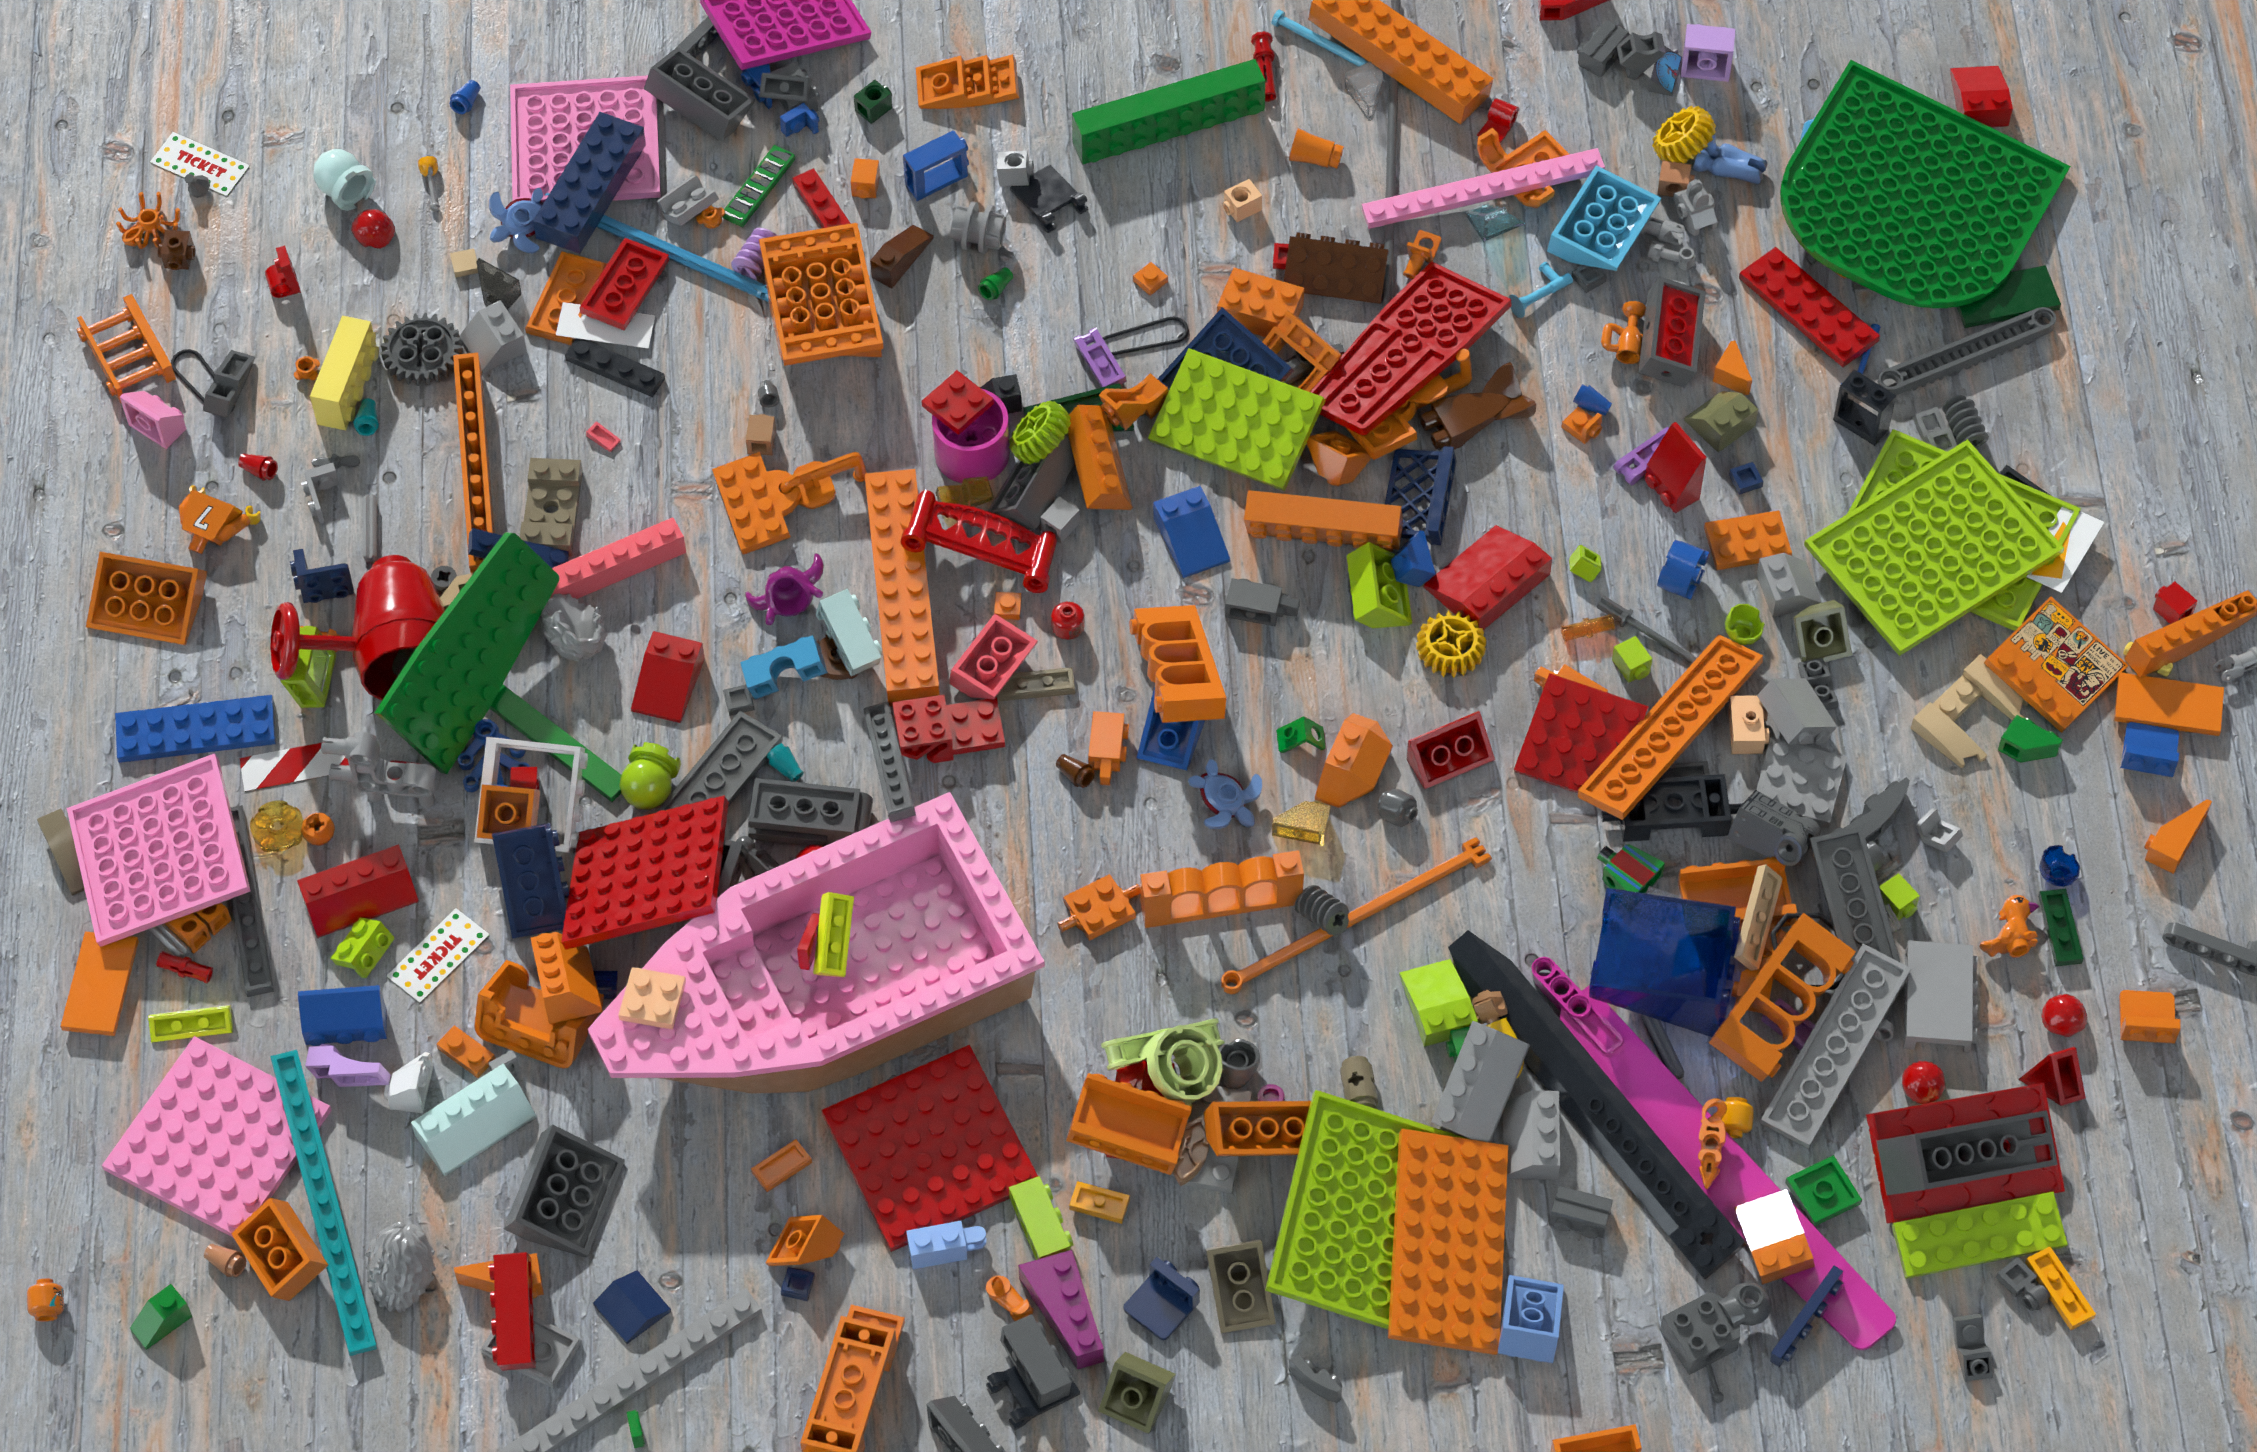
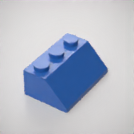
M380 985L298 991L301 1030L306 1045L320 1046L325 1043L349 1044L352 1041L377 1042L380 1039H387V1009Z

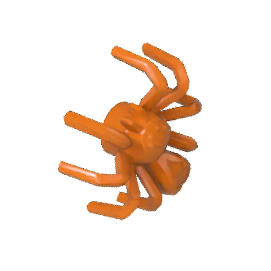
M140 192L138 194L140 202L138 217L131 218L126 215L122 207L118 208L124 220L136 223L129 229H124L121 222L118 221L116 225L119 231L124 233L122 240L126 245L138 246L139 249H143L148 244L150 233H153L154 239L152 241L155 247L158 248L161 240L157 230L165 234V229L160 224L173 226V230H178L180 209L176 208L175 219L172 222L164 221V216L160 215L159 212L162 205L161 192L156 193L157 205L155 210L145 209L144 194ZM145 232L144 241L142 244L141 241L143 238V233Z

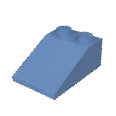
M1513 1275L1508 1276L1498 1354L1553 1363L1559 1338L1563 1284Z

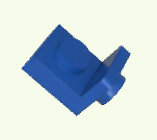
M805 103L780 116L781 131L786 137L800 132L805 126L813 134L819 132V117Z

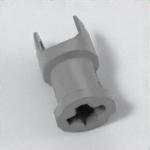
M1650 217L1640 234L1646 233L1658 237L1659 241L1679 246L1682 244V239L1672 235L1671 231L1683 233L1685 228L1683 225L1667 219L1662 221Z
M2252 647L2243 654H2233L2215 662L2212 669L2215 672L2227 670L2221 677L2225 682L2239 678L2244 675V672L2254 668L2257 669V648Z

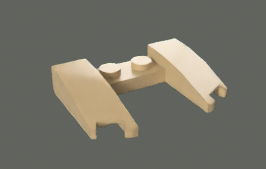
M1981 654L1964 669L1963 675L1933 704L1929 702L1913 718L1911 729L1960 768L1965 766L1963 760L1965 758L1976 756L1979 762L1987 758V754L1955 723L1975 701L1982 696L2011 720L2016 715L2024 718V716L2020 715L2021 706H2028V703L1984 664L1986 658Z

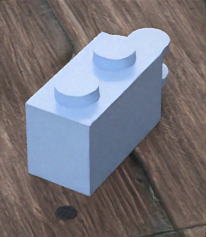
M961 1221L907 1231L908 1248L913 1269L967 1260V1251L982 1249L987 1242L986 1231L983 1227L963 1228Z

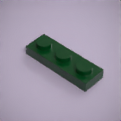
M2066 888L2040 891L2038 897L2055 967L2082 964L2084 958Z

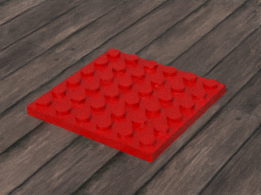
M725 795L578 832L579 839L576 845L561 940L565 950L715 913L729 805Z
M970 1044L821 1110L822 1116L891 1252L908 1245V1230L962 1221L1010 1199L1009 1187L1038 1177Z

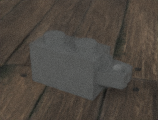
M1231 578L1225 603V617L1276 627L1278 617H1283L1284 615L1297 617L1300 600L1288 597L1287 594L1282 593V587L1271 583L1262 584L1251 582L1248 579Z

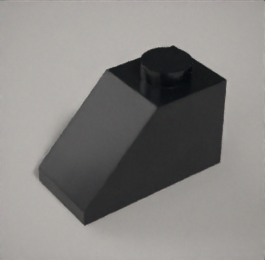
M1017 374L992 378L980 387L999 397L1004 403L1008 414L1022 411V397Z

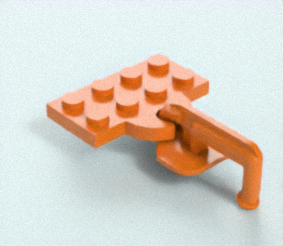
M1461 349L1456 355V360L1460 363L1459 373L1443 379L1438 374L1367 435H1360L1348 428L1346 429L1373 460L1417 440V432L1408 423L1415 415L1416 410L1467 386L1471 382L1472 369L1469 350Z
M760 452L712 469L743 555L790 538L784 516L793 512L798 505L815 509L832 502L835 498L836 490L830 476L854 467L853 478L858 482H863L867 473L862 456L858 452H852L825 463L820 461L807 463L796 468L793 475L782 470L767 471Z

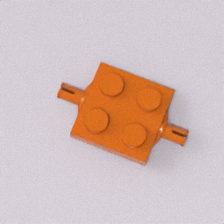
M1109 874L1064 896V904L1070 911L1071 917L1057 922L1059 930L1063 933L1076 926L1084 932L1090 941L1135 919L1136 912L1130 905L1129 899L1140 894V886L1135 884L1123 890Z

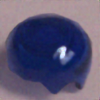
M2062 845L2049 846L2043 851L2039 871L2042 878L2048 883L2058 887H2066L2072 885L2078 879L2080 865L2076 860L2075 854L2069 855L2064 852Z

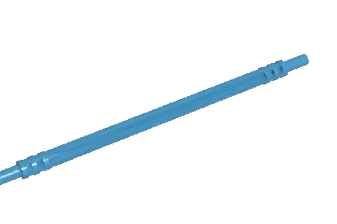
M606 215L602 217L597 228L622 239L628 238L669 255L670 260L769 302L766 285Z

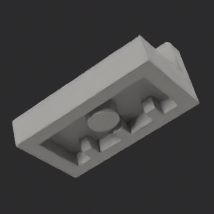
M693 175L658 199L657 203L668 222L682 226L719 200L715 191L704 188L698 176Z

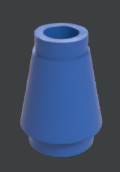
M469 80L451 95L449 104L454 112L465 114L471 111L481 89L479 83Z
M1582 384L1573 400L1574 403L1578 404L1577 407L1594 413H1600L1603 416H1606L1612 405L1590 385L1587 387Z

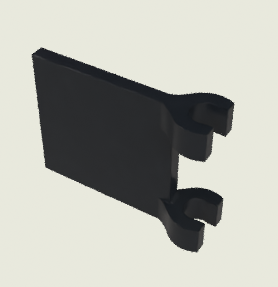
M1051 164L1035 172L1034 175H1030L1029 185L1010 187L1012 193L1038 218L1047 233L1056 229V225L1052 222L1055 220V216L1052 213L1072 203L1079 214L1088 210V206L1085 205L1087 197L1083 193L1077 192Z
M1015 1366L987 1376L989 1382L986 1383V1387L991 1394L997 1393L1007 1386L1021 1407L1010 1412L1011 1418L1009 1423L1014 1430L1021 1428L1032 1418L1080 1395V1390L1073 1381L1068 1396L1039 1408Z

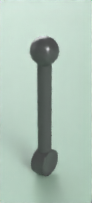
M1711 1363L1706 1365L1714 1391L1713 1400L1720 1403L1723 1401L1724 1395L1719 1392Z

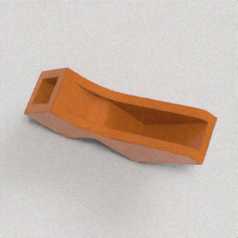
M1150 373L1144 380L1130 389H1105L1099 394V397L1103 403L1101 407L1107 413L1106 417L1109 422L1115 427L1120 425L1127 430L1143 414L1152 419L1161 410L1169 390Z

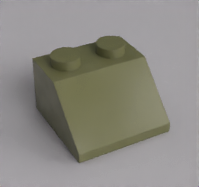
M1721 391L1687 415L1684 421L1717 452H1720L1756 426L1758 408L1742 393Z
M1124 1352L1114 1363L1098 1412L1149 1434L1168 1399L1176 1374Z

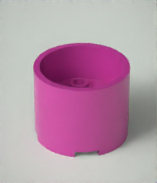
M985 389L982 390L994 398V404L959 435L932 415L936 464L946 477L958 483L964 484L965 481L976 482L982 480L983 483L997 477L1005 469L1009 461L1008 412L1001 399Z

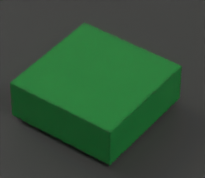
M628 1411L626 1413L634 1448L643 1447L645 1442L638 1411Z

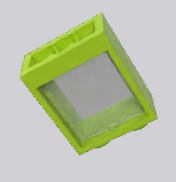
M300 627V634L322 635L317 627ZM299 649V658L293 676L287 680H280V682L300 708L325 707L337 655L335 651Z

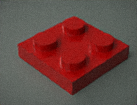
M956 370L921 402L924 409L959 435L994 404V398Z

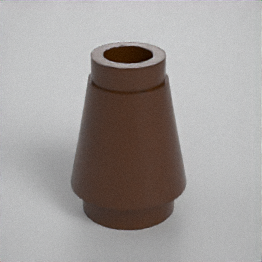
M1062 754L1056 761V767L1075 787L1085 788L1093 781L1095 772L1090 764L1066 754Z

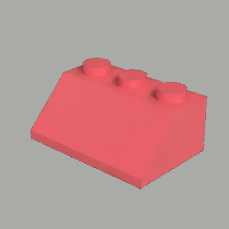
M994 614L951 669L949 684L971 698L995 699L1035 647L1038 640Z

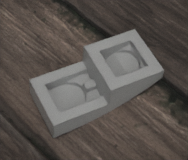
M1938 406L1912 416L1919 434L1925 443L1947 452L1957 446L1950 427L1946 428Z

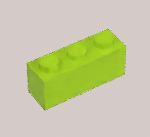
M1040 1176L1009 1187L1011 1204L1035 1259L1038 1260L1070 1251V1247L1074 1246L1069 1231L1064 1232L1061 1226L1063 1218L1059 1208H1053L1050 1201L1053 1200V1195L1049 1185H1043Z

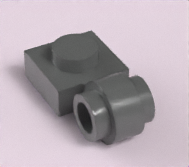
M2018 1257L1997 1273L1996 1278L2015 1297L2024 1292L2022 1302L2030 1311L2039 1310L2048 1303L2050 1298L2048 1290L2043 1285L2039 1284L2036 1286L2033 1284L2037 1276Z

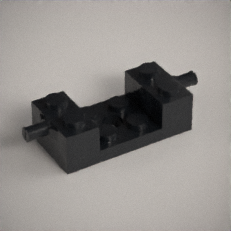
M1725 774L1660 778L1623 820L1605 811H1601L1602 822L1618 821L1621 827L1623 842L1647 841L1650 838L1651 830L1701 827L1702 837L1728 836L1731 814H1737L1739 807L1743 803L1729 804ZM1675 798L1680 800L1682 805L1672 807L1667 801Z

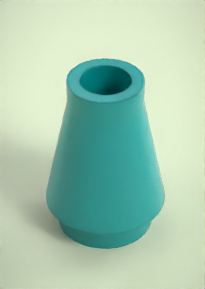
M365 398L361 401V406L353 423L357 433L363 436L373 435L379 427L376 402L370 398Z
M782 743L778 744L767 754L769 764L791 782H796L803 776L804 772L800 769L788 746L785 747Z

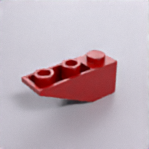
M1538 0L1539 21L1565 20L1609 0Z

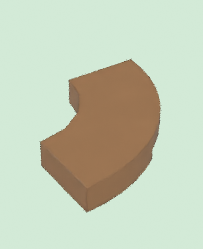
M1203 1115L1186 1124L1178 1152L1177 1164L1172 1172L1180 1187L1198 1174L1208 1155L1209 1142L1206 1139Z

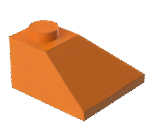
M1337 431L1309 436L1307 441L1318 475L1326 478L1327 482L1334 486L1353 482L1372 459L1358 442Z
M823 1215L789 1217L765 1263L768 1266L801 1265L833 1257L839 1250L840 1242L845 1233Z

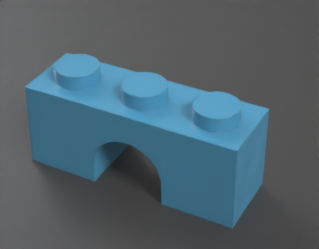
M813 635L799 638L796 642L775 647L772 651L751 656L748 660L740 662L747 688L754 699L779 691L777 678L785 669H796L803 682L828 673L821 648Z

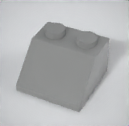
M501 300L479 310L460 334L462 343L468 352H478L483 374L527 352L524 334Z
M1786 553L1759 558L1756 575L1772 617L1802 611L1811 605L1822 603L1806 561Z

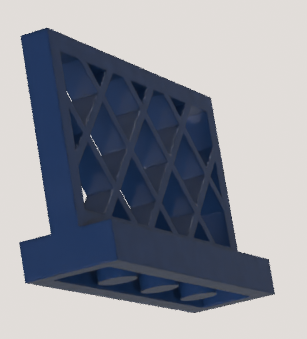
M1444 446L1443 451L1395 450L1385 505H1391L1392 502L1401 498L1406 503L1401 507L1402 514L1409 509H1412L1416 514L1407 522L1403 519L1401 538L1411 539L1419 531L1413 530L1411 526L1422 520L1426 524L1424 531L1426 540H1430L1431 545L1442 544L1457 463L1454 447ZM1400 458H1411L1414 461L1404 469L1399 464ZM1429 459L1438 460L1437 465L1430 470L1423 465ZM1420 467L1424 474L1414 480L1408 473ZM1405 477L1410 483L1399 489L1395 482ZM1430 478L1434 485L1424 491L1419 484ZM1415 487L1420 495L1410 501L1404 494ZM1426 499L1430 506L1420 512L1415 505Z

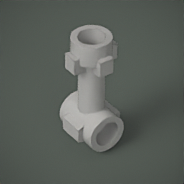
M1651 243L1648 258H1652L1653 261L1659 262L1660 258L1676 261L1679 268L1684 271L1690 270L1695 265L1696 255H1694L1692 248L1683 247L1677 252L1664 249L1661 243Z

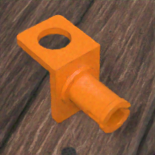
M1419 230L1414 243H1407L1408 254L1411 257L1403 272L1405 277L1413 280L1420 273L1424 261L1428 263L1433 262L1442 240L1440 236ZM1426 238L1432 240V249L1419 246L1420 241Z

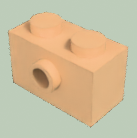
M1730 696L1728 718L1731 754H1763L1765 744H1769V728H1764V721H1767L1768 712L1757 696Z

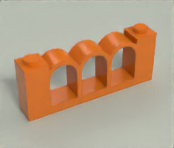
M1196 606L1134 609V619L1129 621L1130 634L1135 635L1137 645H1141L1140 654L1143 659L1148 661L1147 676L1155 683L1154 708L1156 713H1160L1162 723L1225 719L1226 695Z
M1297 850L1273 854V858L1267 856L1253 857L1241 862L1239 865L1232 862H1219L1211 864L1202 870L1189 867L1176 869L1169 873L1165 870L1140 874V904L1145 928L1294 906L1296 899L1303 892L1304 871L1300 852Z
M1803 913L1779 943L1711 1038L1709 1044L1760 1082L1767 1076L1773 1078L1781 1067V1064L1778 1063L1783 1055L1781 1052L1794 1039L1795 1027L1802 1024L1813 1013L1816 1006V998L1820 997L1833 985L1835 978L1840 973L1845 975L1854 964L1851 958L1856 951ZM1791 948L1818 967L1823 975L1822 986L1814 987L1806 984L1781 965V962ZM1770 977H1773L1800 998L1803 1004L1802 1015L1796 1016L1786 1013L1760 993ZM1750 1005L1778 1025L1783 1034L1781 1044H1770L1739 1022Z

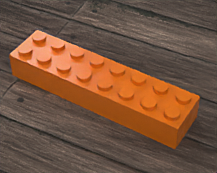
M1313 0L1311 2L1309 21L1460 125L1490 96L1493 77L1382 1Z

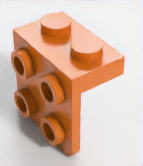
M2122 990L2120 992V1040L2175 1044L2181 1026L2180 1019H2175V999L2172 993Z

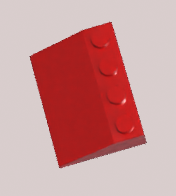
M1495 525L1423 584V588L1453 614L1456 615L1460 612L1462 618L1469 615L1470 622L1477 621L1478 628L1485 630L1550 575L1552 558L1534 542Z

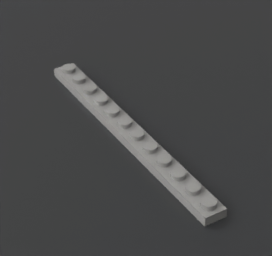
M746 1288L498 1452L555 1451L762 1313L761 1307Z

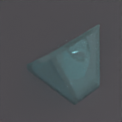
M1488 203L1465 212L1483 242L1526 224L1509 214L1505 207H1494L1493 204L1489 206Z

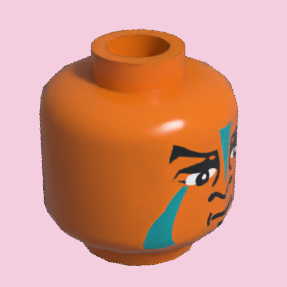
M39 1279L35 1285L27 1290V1311L31 1316L35 1317L36 1321L47 1322L56 1320L58 1315L64 1311V1290L61 1285L53 1283V1279Z

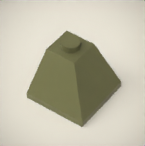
M1831 600L1811 605L1793 617L1801 662L1823 658L1825 662L1852 656L1845 609L1837 601Z

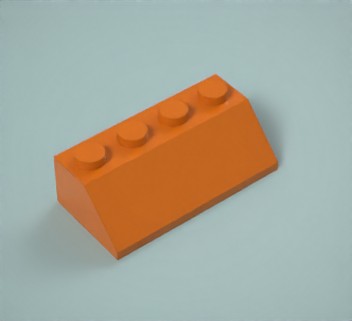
M1077 405L1069 414L1071 424L1068 428V436L1087 509L1131 510L1133 506L1112 424L1106 417L1107 414L1101 406Z
M558 932L543 933L536 937H531L549 1024L603 1012L588 947L583 945L565 950L561 943L562 934Z
M1311 1101L1212 1102L1203 1112L1206 1139L1216 1156L1298 1155Z

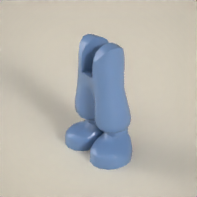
M1715 134L1712 136L1713 140L1707 144L1708 147L1704 148L1701 154H1697L1693 166L1694 171H1709L1715 176L1736 178L1754 184L1761 182L1763 178L1762 173L1765 172L1768 164L1766 160L1742 151L1733 145L1725 143L1720 147L1717 146Z

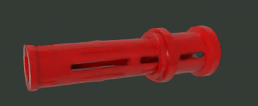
M1263 31L1253 34L1251 43L1255 49L1253 59H1256L1265 80L1267 74L1265 101L1269 102L1277 97L1272 67L1275 54L1271 49L1272 35L1269 32Z

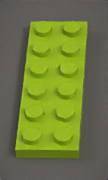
M2054 1191L1892 1224L1905 1279L2034 1254L2048 1247L2054 1250L2068 1245Z

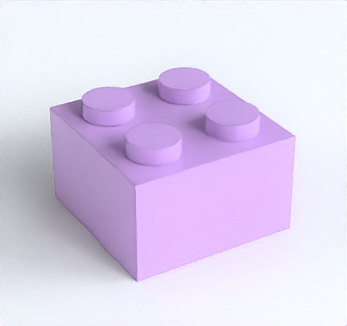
M1687 24L1681 77L1729 82L1735 29Z

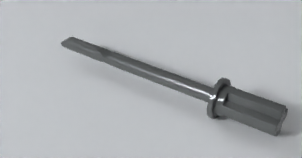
M1606 596L1601 598L1597 609L1620 623V627H1624L1628 623L1688 662L1693 663L1697 659V657L1631 617L1632 609L1627 610Z

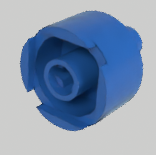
M1675 540L1666 556L1668 559L1665 566L1661 569L1657 586L1692 600L1697 587L1694 584L1701 583L1705 573L1701 566L1706 565L1710 552Z

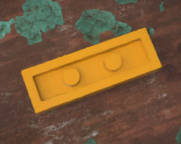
M2051 1247L2026 1259V1265L2037 1276L2036 1280L2048 1290L2050 1301L2070 1330L2095 1318L2096 1313Z

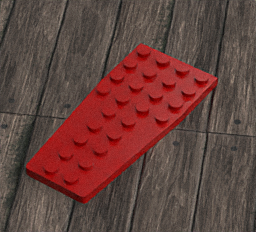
M1431 261L1380 311L1339 358L1332 369L1311 390V393L1322 396L1326 400L1320 415L1360 435H1367L1453 363L1461 349L1468 350L1512 306L1511 299Z

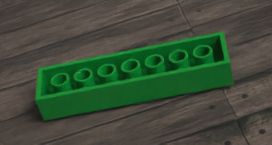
M1252 59L1072 113L1073 145L1082 165L1107 157L1118 156L1134 149H1141L1154 143L1165 142L1174 137L1188 135L1191 132L1204 128L1208 129L1214 125L1232 122L1241 117L1258 114L1261 111H1265L1266 80L1256 59Z

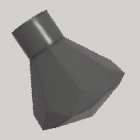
M192 174L185 176V182L188 183L190 195L199 198L208 192L210 183L207 177L203 175L193 176Z

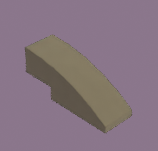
M62 808L38 818L37 821L73 896L85 889L72 830Z

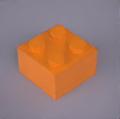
M482 784L477 838L493 839V833L536 826L540 790Z

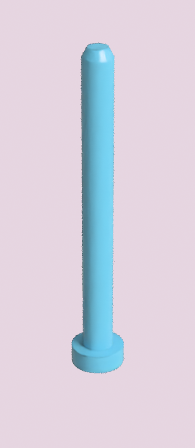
M1279 9L1274 14L1271 21L1272 25L1276 27L1282 25L1360 68L1366 66L1367 61L1364 58L1285 17L1284 11Z

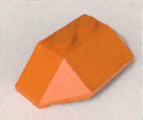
M1352 713L1344 720L1325 761L1315 800L1340 808L1346 805L1347 802L1356 800L1374 790L1393 748V745L1377 721Z

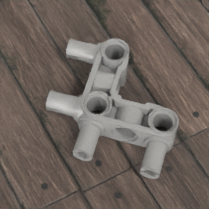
M356 732L354 736L347 737V739L323 737V742L325 743H322L321 746L322 754L344 755L349 762L347 766L331 764V769L329 770V779L331 781L352 782L360 791L366 792L368 800L373 803L380 802L383 794L418 797L420 805L424 808L434 805V791L436 789L434 781L436 769L423 763L407 762L405 764L383 760L380 758V745L376 736L368 732Z

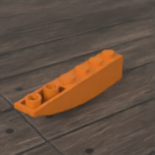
M2247 590L2135 639L2124 659L2140 678L2161 669L2164 665L2175 663L2222 638L2257 615V599Z

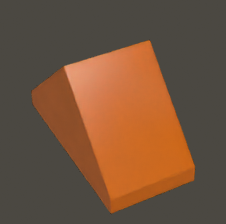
M1730 341L1715 367L1713 382L1743 395H1749L1752 378L1736 341Z

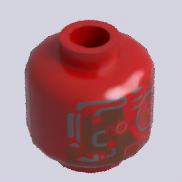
M1068 601L1056 605L1051 614V627L1055 635L1064 640H1071L1082 634L1085 626L1083 609L1078 604Z

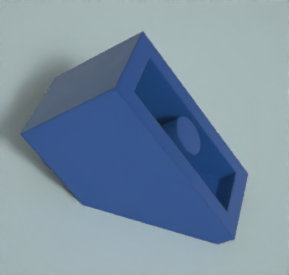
M1420 530L1409 539L1391 559L1397 582L1420 587L1436 574L1424 531Z

